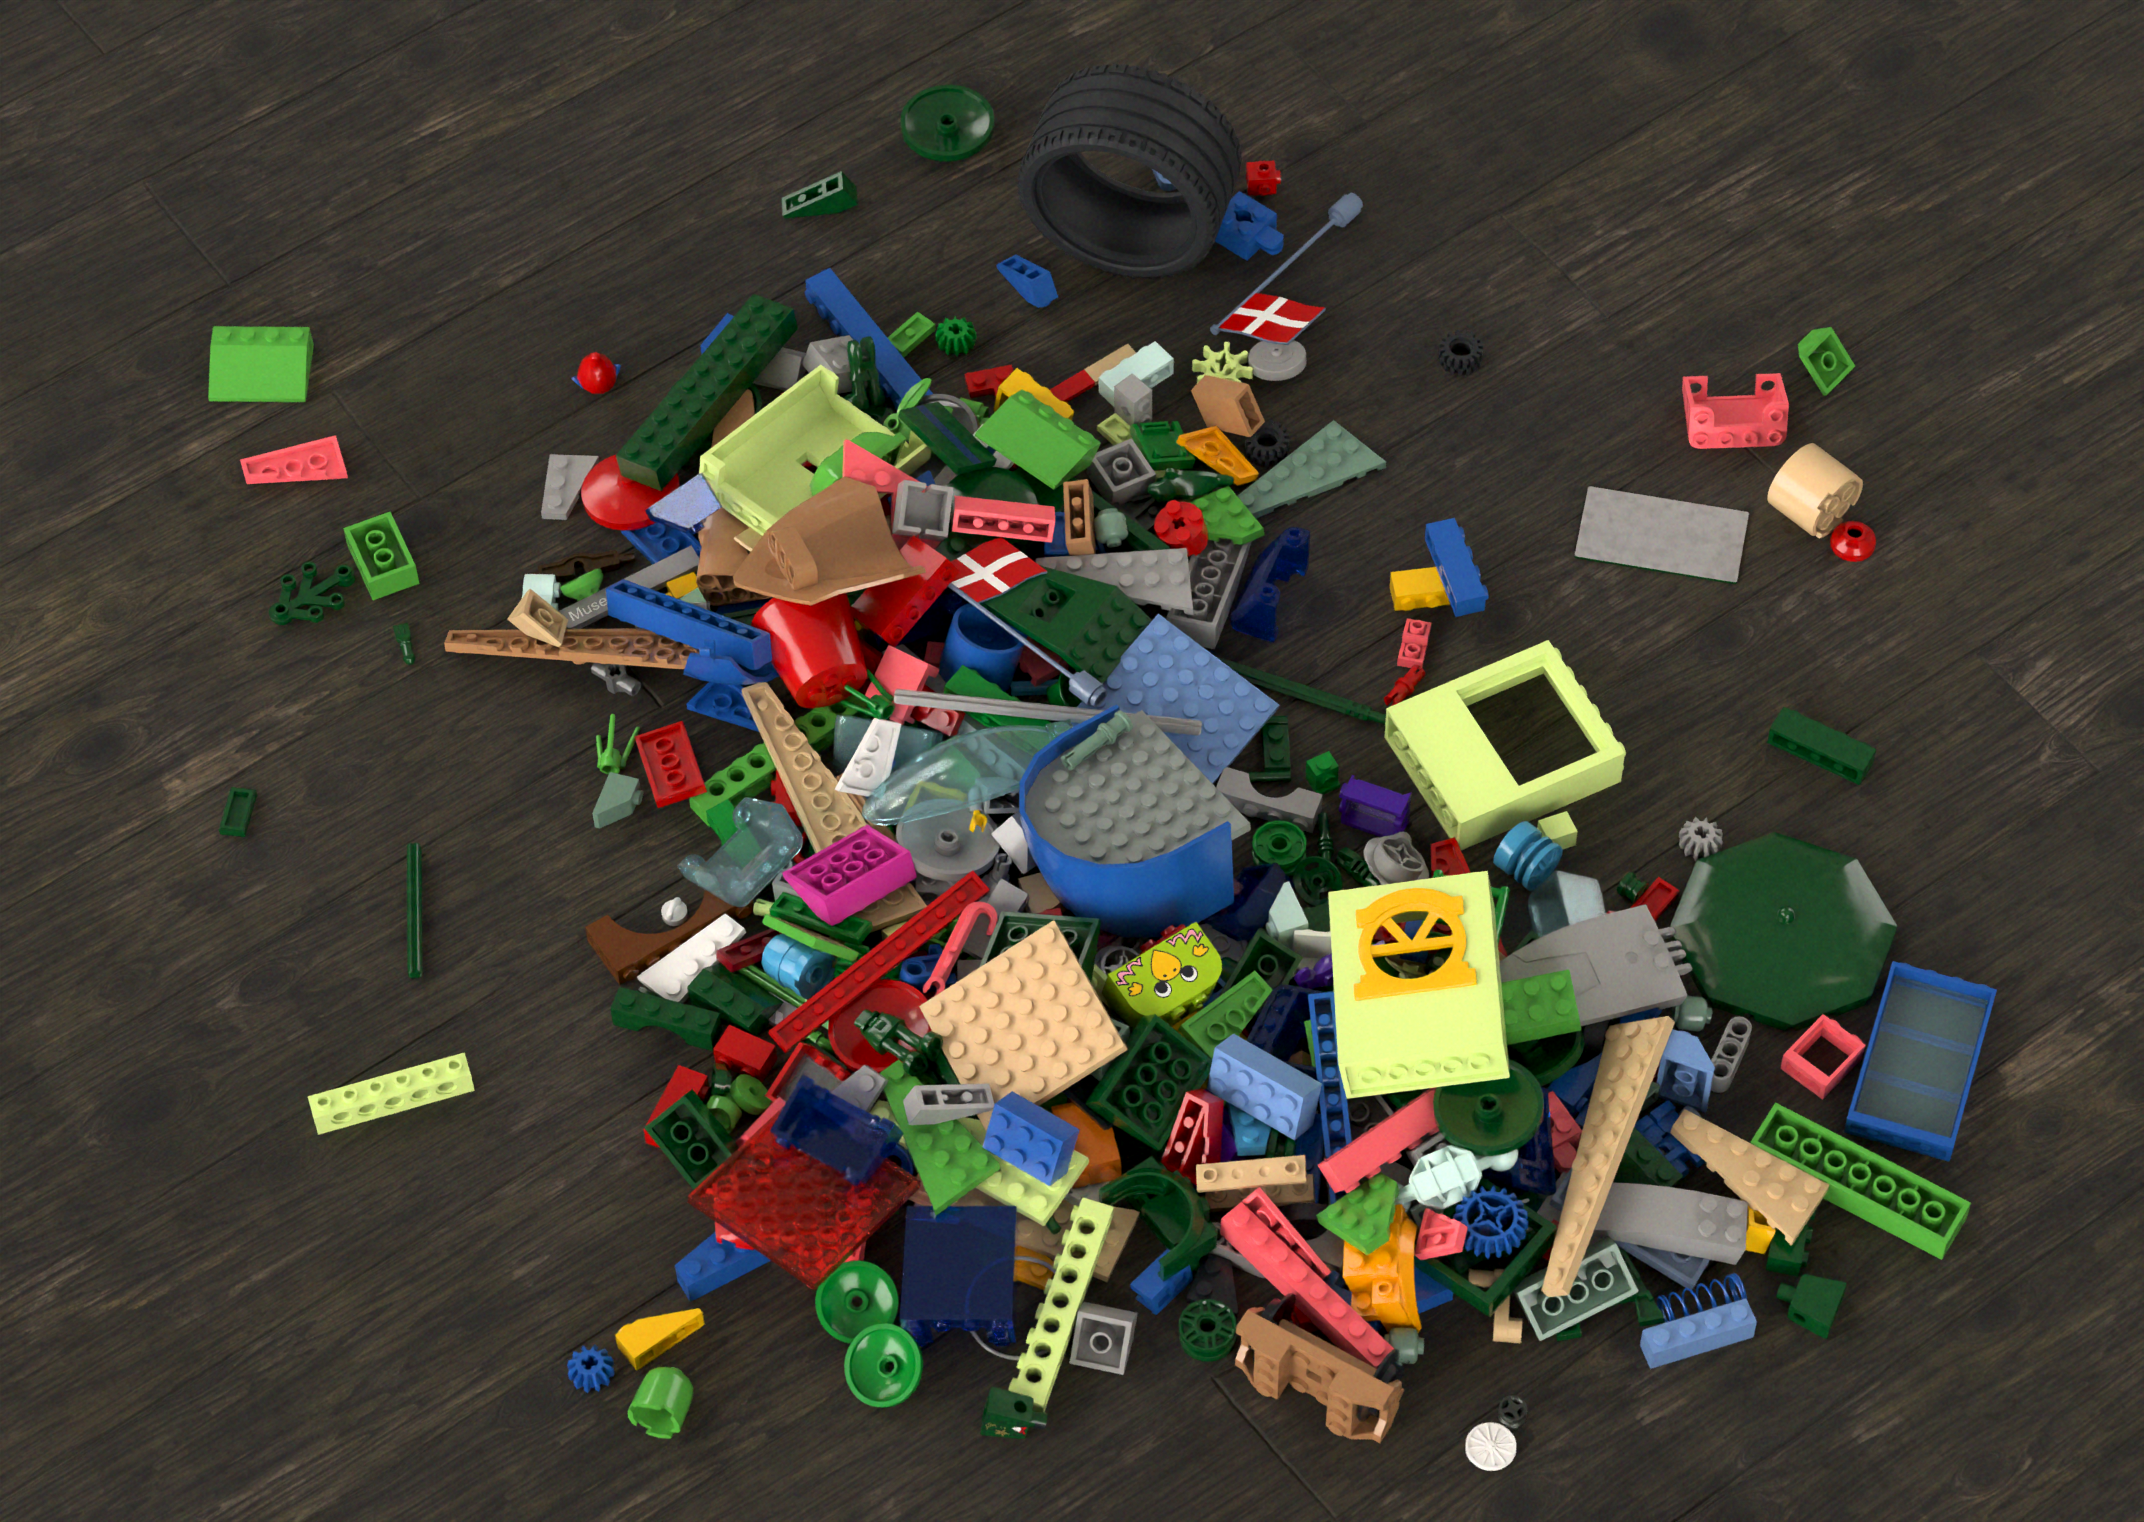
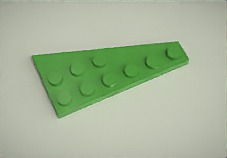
M899 1059L879 1073L889 1080L883 1092L895 1116L898 1128H900L904 1142L936 1216L1000 1170L999 1162L986 1149L982 1148V1145L957 1119L930 1125L908 1124L903 1100L914 1086L923 1084L916 1077H912L905 1072L903 1063Z

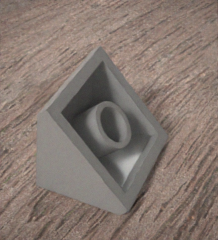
M782 347L753 383L787 391L803 378L806 369L802 363L806 353Z

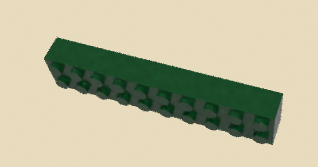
M753 294L616 454L621 476L662 491L797 331L798 326L794 309Z

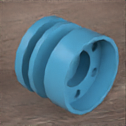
M1522 821L1511 829L1501 841L1495 852L1493 863L1507 875L1514 874V879L1518 883H1522L1527 890L1532 891L1541 886L1553 873L1561 859L1563 849L1557 843H1553L1549 837L1541 838V831L1531 823Z

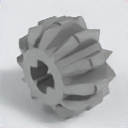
M1695 817L1693 823L1686 821L1684 828H1681L1679 832L1680 849H1684L1685 857L1694 855L1695 861L1698 857L1704 858L1715 854L1723 845L1722 829H1717L1716 822L1708 823L1707 817L1703 821H1699Z

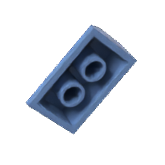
M1672 1029L1660 1059L1657 1083L1660 1085L1658 1097L1684 1106L1689 1105L1696 1110L1706 1113L1715 1067L1698 1037L1692 1036L1686 1031Z

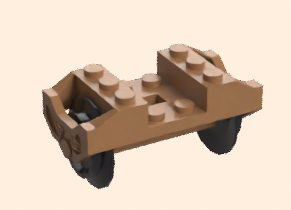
M1293 1293L1287 1294L1282 1300L1273 1299L1265 1309L1253 1307L1246 1311L1236 1326V1334L1241 1336V1346L1235 1358V1366L1244 1371L1253 1387L1260 1394L1266 1397L1271 1396L1278 1400L1288 1383H1290L1297 1391L1307 1392L1314 1396L1321 1404L1327 1406L1326 1426L1338 1436L1344 1435L1349 1439H1370L1381 1443L1393 1423L1399 1408V1400L1404 1391L1401 1388L1404 1366L1399 1363V1349H1393L1384 1358L1378 1369L1290 1323L1289 1321L1296 1302V1297Z

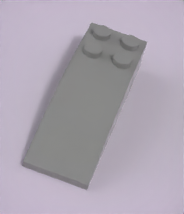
M1220 538L1219 541L1208 540L1205 549L1196 556L1193 554L1190 558L1188 566L1193 615L1185 614L1184 610L1171 608L1166 620L1202 647L1215 649L1242 576L1251 542L1240 545L1233 544V540Z
M1612 1183L1592 1236L1601 1238L1609 1236L1612 1240L1736 1265L1746 1250L1748 1202L1665 1186Z

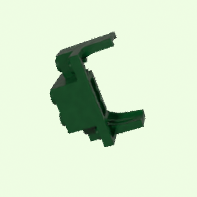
M1152 1156L1099 1188L1100 1203L1112 1206L1126 1197V1201L1135 1211L1139 1212V1216L1164 1247L1170 1250L1159 1259L1160 1271L1158 1276L1163 1282L1189 1265L1192 1276L1195 1275L1199 1268L1200 1258L1217 1247L1218 1231L1209 1219L1210 1205L1203 1196H1198L1188 1177H1182L1177 1170L1173 1173L1169 1172L1162 1163L1158 1164ZM1150 1194H1155L1158 1196L1151 1199Z

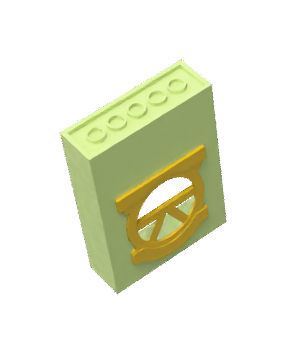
M1488 871L1328 892L1338 1065L1346 1098L1510 1078L1495 907ZM1439 918L1449 925L1453 933L1451 936L1425 939ZM1425 919L1413 940L1396 924ZM1380 926H1384L1398 941V943L1371 945L1373 937ZM1453 947L1451 955L1444 965L1427 976L1415 979H1401L1390 976L1383 972L1373 960V957Z

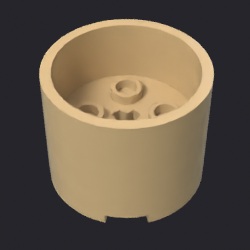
M1810 443L1796 451L1782 466L1770 486L1767 498L1769 504L1810 535L1820 539L1830 534L1836 526L1843 522L1841 517L1847 512L1850 504L1852 506L1856 504L1861 494L1863 480L1819 446Z

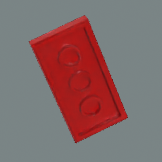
M683 721L635 736L658 808L707 792Z

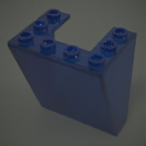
M907 1206L900 1322L902 1329L907 1330L916 1339L919 1346H925L927 1342H933L934 1337L931 1327H934L937 1331H949L951 1327H962L965 1331H977L979 1327H986L988 1342H993L996 1346H1008L1010 1342H1016L1017 1206H949L938 1215H935L932 1206Z

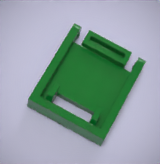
M1167 421L1140 423L1139 427L1137 424H1131L1130 434L1154 471L1166 470L1167 468H1193L1195 462L1194 455L1187 451L1184 446L1176 443L1179 435L1184 434L1178 421H1172L1171 432H1169L1170 426Z

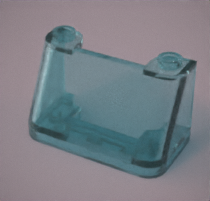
M745 797L733 811V821L738 830L707 862L699 855L690 854L677 865L686 879L735 907L746 906L788 864L803 845L802 834L782 804Z

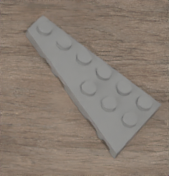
M1187 548L1036 558V563L1040 566L1115 585L1135 604L1144 606L1148 603L1160 605L1161 609L1171 611V608L1184 610L1185 614L1193 615Z

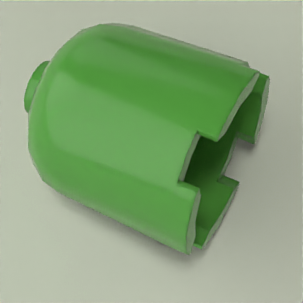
M657 1367L650 1370L643 1379L629 1406L628 1418L633 1425L636 1426L639 1423L648 1428L646 1433L651 1436L671 1438L673 1433L680 1432L692 1402L694 1392L691 1381L681 1370L675 1367Z

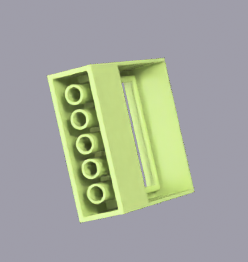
M1549 640L1386 708L1385 739L1449 838H1456L1461 851L1513 829L1522 821L1529 822L1621 782L1622 771L1624 770V756L1626 755L1623 744L1617 742L1614 738L1610 725L1604 723L1600 717L1598 707L1595 704H1591L1587 698L1585 688L1577 683L1572 669L1569 666L1566 667L1562 661L1560 651L1554 648ZM1544 674L1597 753L1518 786L1466 706Z

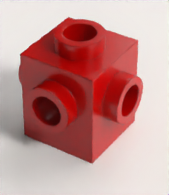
M1275 161L1246 162L1248 196L1276 194L1277 184H1281L1280 170L1275 168Z

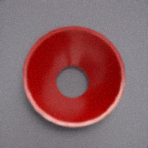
M1846 521L1840 523L1833 530L1830 546L1833 552L1841 559L1858 562L1869 558L1873 554L1876 547V537L1868 525L1858 521ZM1851 529L1859 530L1862 533V535L1860 537L1854 538L1848 534V531Z

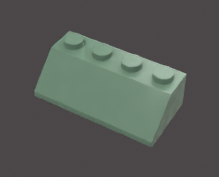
M1609 1236L1587 1247L1569 1295L1548 1297L1542 1292L1548 1267L1524 1278L1513 1290L1522 1311L1539 1341L1639 1292L1616 1243Z

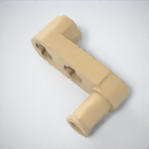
M1469 1269V1282L1479 1287H1491L1505 1269H1494V1271ZM1509 1295L1494 1312L1493 1341L1521 1343L1522 1318L1509 1317Z

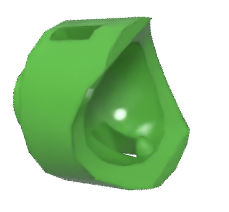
M724 1092L723 1096L712 1095L706 1105L718 1122L726 1129L727 1133L733 1131L736 1123L742 1116V1111L729 1092Z

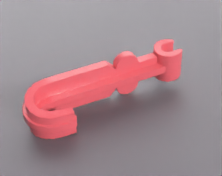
M981 901L973 902L966 906L930 978L923 986L924 994H926L931 985L937 989L934 996L944 991L945 983L980 914H985L989 919L986 935L990 937L993 934L998 921L997 912L994 907Z

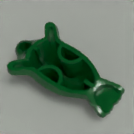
M1167 468L1164 477L1157 478L1156 482L1148 485L1147 492L1160 503H1167L1174 499L1195 500L1209 494L1218 487H1230L1234 479L1232 476L1212 472L1181 471Z

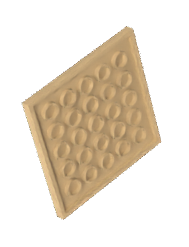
M1055 920L919 1006L931 1030L943 1037L942 1050L960 1084H989L994 1105L1013 1091L1040 1106L1128 1050ZM993 1110L977 1114L986 1132Z

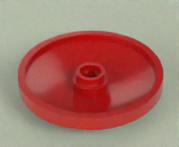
M616 455L604 459L590 470L583 481L581 496L585 511L596 523L615 530H636L655 524L673 510L680 496V482L676 473L665 488L659 491L621 476Z
M888 979L878 980L829 1019L828 1036L835 1056L853 1072L858 1071L864 1065L870 1066L878 1073L882 1072L896 1062L898 1058L889 1052L885 1055H880L869 1044L864 1035L861 1034L860 1029L854 1025L856 1018L865 1009L871 1012L888 1013L904 1019L909 1030L923 1037L932 1031L919 1007L928 1000L918 989L907 983ZM902 1040L897 1042L911 1052L917 1051Z

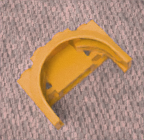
M1399 1204L1395 1205L1393 1223H1390L1389 1230L1391 1234L1389 1241L1369 1255H1366L1344 1240L1343 1278L1352 1293L1351 1308L1365 1321L1381 1320L1388 1334L1392 1327L1415 1328L1419 1333L1422 1325L1415 1293L1414 1246L1420 1227L1409 1218L1403 1205Z

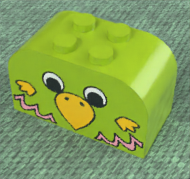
M1194 922L1109 973L1101 993L1114 1012L1133 1029H1135L1142 1017L1154 1014L1172 1026L1182 1020L1181 1018L1188 1013L1199 1012L1203 1008V1004L1211 997L1220 977L1222 961L1219 953L1197 922Z

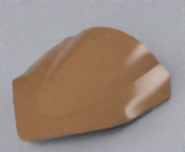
M844 476L790 510L768 528L734 574L733 582L735 586L745 590L794 603L813 605L838 594L901 580L925 573L926 571L922 566L912 567L899 552L889 530L876 488Z

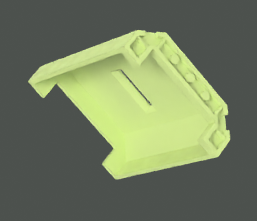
M819 365L700 456L699 474L704 482L709 481L715 491L712 496L718 505L763 536L768 528L790 510L812 497L809 485L814 474L802 466L804 462L809 461L818 468L826 457L831 456L843 445L845 439L852 440L863 432H881L891 436H895V434L887 427L876 422L868 414L853 406L851 402L837 394L839 377L834 372ZM910 431L909 444L905 441L894 467L911 475L930 459L931 449L913 431ZM878 493V496L882 498L887 493Z

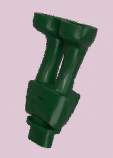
M865 1009L854 1022V1025L860 1029L861 1034L864 1035L865 1039L880 1055H885L887 1052L893 1054L903 1062L905 1072L912 1077L923 1074L928 1069L927 1059L934 1062L938 1058L943 1046V1037L940 1034L930 1031L923 1037H920L906 1027L904 1019L888 1013L871 1012ZM902 1040L917 1051L911 1052L897 1042Z

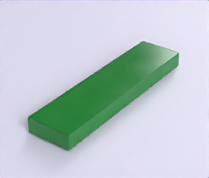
M784 892L769 909L771 916L858 946L861 945L873 929L871 921L853 915L845 918L841 923L831 926L818 918L802 898Z

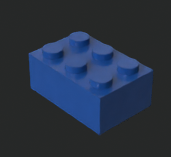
M1012 1091L995 1103L982 1148L1051 1186L1067 1174L1080 1129Z

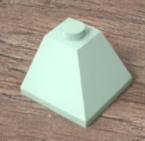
M1288 881L1283 884L1269 911V922L1266 923V929L1270 937H1274L1276 941L1293 950L1294 931L1308 929V921Z

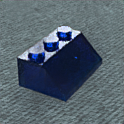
M1277 862L1244 867L1233 881L1234 903L1204 919L1203 922L1211 925L1213 929L1235 941L1251 940L1259 928H1263L1266 922L1269 921V911L1283 884L1289 881L1292 888L1294 884Z

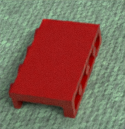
M914 535L899 552L912 567L922 566L926 572L868 587L851 606L853 618L861 626L869 628L894 648L959 574V570L945 556Z

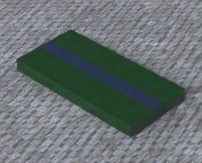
M939 401L900 410L898 417L956 475L995 466L997 458Z

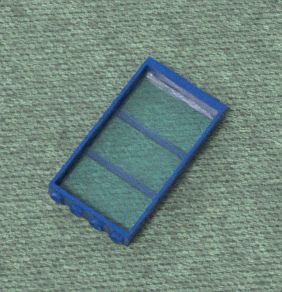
M1893 961L1844 1132L1950 1162L1997 989L1990 988L1985 984H1975L1964 981L1959 977H1949L1938 974L1933 970H1924L1907 963Z

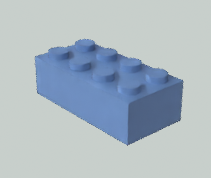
M1232 1034L1214 1049L1207 1090L1291 1139L1296 1140L1313 1126L1322 1083L1239 1036Z

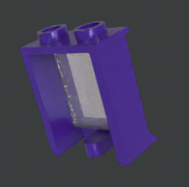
M1354 775L1351 776L1348 784H1343L1339 795L1342 798L1339 806V812L1342 813V824L1379 837L1405 831L1410 820L1412 792L1402 795L1360 779L1356 780Z

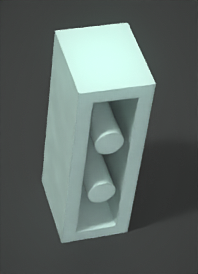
M1154 341L1150 345L1142 347L1133 356L1123 359L1120 364L1111 370L1103 372L1099 377V393L1114 407L1115 385L1133 373L1151 389L1174 374V359Z

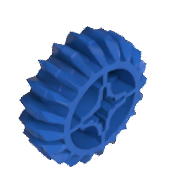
M1493 1185L1491 1191H1486L1482 1186L1479 1194L1471 1190L1470 1198L1463 1196L1462 1205H1457L1456 1214H1454L1453 1219L1468 1227L1464 1242L1467 1252L1474 1249L1476 1256L1480 1255L1481 1252H1485V1256L1488 1259L1491 1253H1496V1256L1500 1258L1501 1251H1505L1510 1255L1512 1252L1511 1246L1519 1248L1520 1240H1524L1526 1237L1525 1230L1528 1229V1216L1522 1201H1516L1514 1193L1507 1196L1505 1188L1500 1192H1496V1188ZM1478 1212L1479 1217L1474 1220L1473 1224L1469 1225L1471 1217ZM1512 1219L1513 1223L1510 1228L1503 1232L1502 1227L1507 1225V1221Z

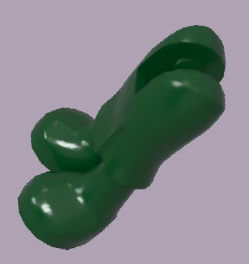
M872 337L862 338L860 344L856 340L848 341L847 356L850 366V380L852 381V394L846 395L843 399L851 402L858 409L869 408V405L877 406L886 402V394L881 389L878 379L876 350ZM865 381H867V390L865 389Z

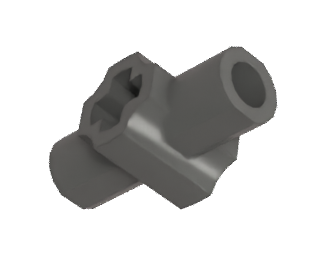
M593 663L592 673L606 681L607 690L611 693L626 692L631 696H635L639 692L641 682L626 674L625 665Z

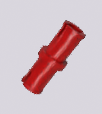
M1413 665L1404 677L1399 678L1395 682V687L1384 697L1385 704L1388 706L1393 700L1394 703L1391 705L1393 706L1402 702L1406 696H1410L1414 692V687L1425 677L1423 668L1416 674L1419 665Z

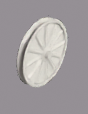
M1491 1422L1483 1423L1473 1428L1468 1434L1465 1447L1466 1453L1475 1466L1488 1471L1500 1470L1508 1466L1514 1459L1516 1440L1511 1431L1505 1426Z

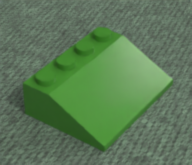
M213 326L210 345L209 401L306 402L314 347L310 327Z
M1020 390L1010 396L975 433L978 439L1052 489H1056L1063 482L1068 481L1091 466L1101 444L1092 434L1083 431L1074 425L1070 419L1062 417L1052 407L1043 404L1034 398L1031 393Z

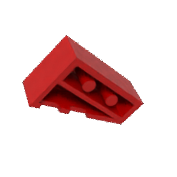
M1202 1088L1186 1092L1160 1162L1170 1172L1173 1173L1177 1170L1182 1177H1188L1195 1185H1197L1196 1165L1221 1162L1223 1099Z

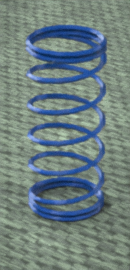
M1736 1273L1726 1275L1723 1285L1716 1279L1711 1281L1710 1289L1702 1283L1698 1284L1696 1294L1691 1289L1684 1288L1682 1298L1675 1292H1671L1668 1299L1664 1295L1658 1296L1657 1306L1663 1314L1664 1323H1667L1668 1320L1664 1312L1663 1303L1666 1307L1669 1321L1676 1320L1671 1308V1295L1674 1294L1682 1303L1684 1315L1687 1317L1690 1315L1684 1301L1686 1290H1689L1695 1297L1698 1312L1700 1313L1703 1312L1702 1305L1698 1299V1289L1700 1286L1707 1290L1710 1295L1712 1308H1716L1717 1304L1712 1295L1713 1282H1717L1724 1291L1726 1304H1729L1731 1300L1726 1291V1279L1729 1278L1730 1290L1735 1302L1740 1300L1735 1284L1741 1293V1298L1747 1299L1742 1280Z

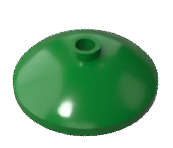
M857 1260L844 1262L831 1269L820 1282L815 1300L816 1312L822 1326L830 1335L840 1341L851 1343L861 1331L869 1326L881 1323L892 1324L898 1311L897 1289L890 1276L877 1265ZM855 1296L862 1298L863 1303L859 1307L852 1304V1299Z
M881 1323L867 1327L853 1339L847 1350L844 1364L846 1381L853 1394L870 1406L886 1408L902 1403L915 1391L922 1376L923 1358L919 1344L907 1330L897 1325ZM893 1362L894 1369L890 1372L889 1365Z

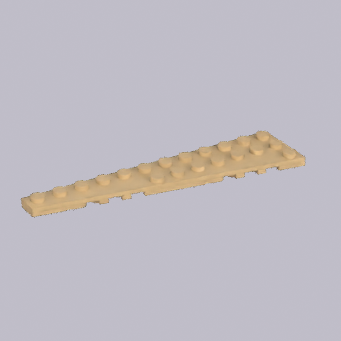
M757 683L742 688L743 698L815 854L865 825H869L864 821V817L845 792L834 790L838 781L822 763L818 753L809 745L808 739L803 732L799 731L794 724L793 718L784 709L783 704L768 683ZM907 883L905 886L897 888L884 898L871 903L862 911L852 915L871 921L873 925L871 932L913 918L927 905L912 884Z

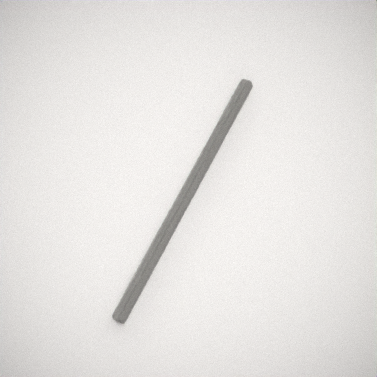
M896 689L894 694V703L902 705L1082 723L1105 711ZM1125 713V714H1126L1128 717H1130V716L1134 715L1135 713ZM1147 715L1162 732L1200 735L1202 722L1200 720Z

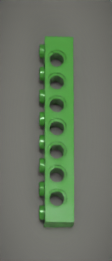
M853 694L844 699L869 709L867 703ZM840 701L826 707L814 708L806 715L798 717L794 724L806 736L812 749L820 753L869 720L871 716L845 706ZM765 743L756 745L751 752L737 758L730 766L716 772L712 778L704 782L707 790L706 793L689 798L690 808L708 827L710 825L707 822L706 810L727 799L737 809L770 787L771 780H776L777 769Z

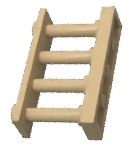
M1305 1155L1196 1165L1197 1192H1205L1206 1200L1210 1205L1209 1213L1231 1211L1258 1187L1266 1193L1277 1207L1294 1203H1315L1313 1174H1306Z

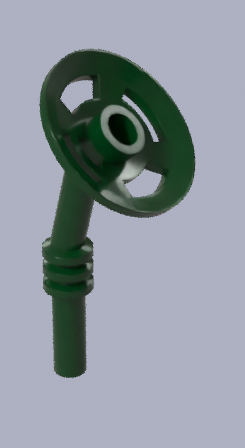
M1327 813L1318 814L1320 835L1318 839V852L1321 857L1311 856L1302 860L1297 865L1293 875L1297 893L1305 902L1313 906L1324 904L1329 900V897L1321 898V892H1326L1330 888L1333 891L1343 889L1341 873L1331 862L1334 847L1333 839L1330 837ZM1310 863H1319V867H1315L1311 871L1304 869ZM1302 879H1305V883L1309 890L1312 891V894L1305 889Z

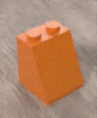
M1073 1102L1051 1107L1053 1115L1080 1129L1074 1150L1089 1159V1164L1072 1186L1073 1189L1084 1187L1088 1184L1093 1185L1115 1180L1122 1175L1120 1155L1112 1127L1108 1130H1103Z

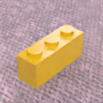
M1436 567L1391 572L1390 591L1395 611H1409L1424 607L1434 608L1450 604Z

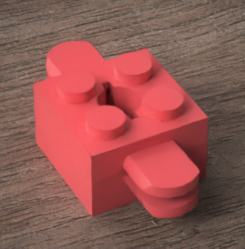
M1551 1091L1543 1096L1544 1114L1539 1129L1520 1148V1151L1534 1171L1552 1163L1560 1174L1563 1171L1568 1174L1576 1158V1149L1579 1146L1582 1130L1556 1094Z

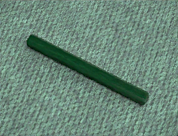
M409 843L407 845L408 976L411 979L421 978L423 975L422 852L419 843Z

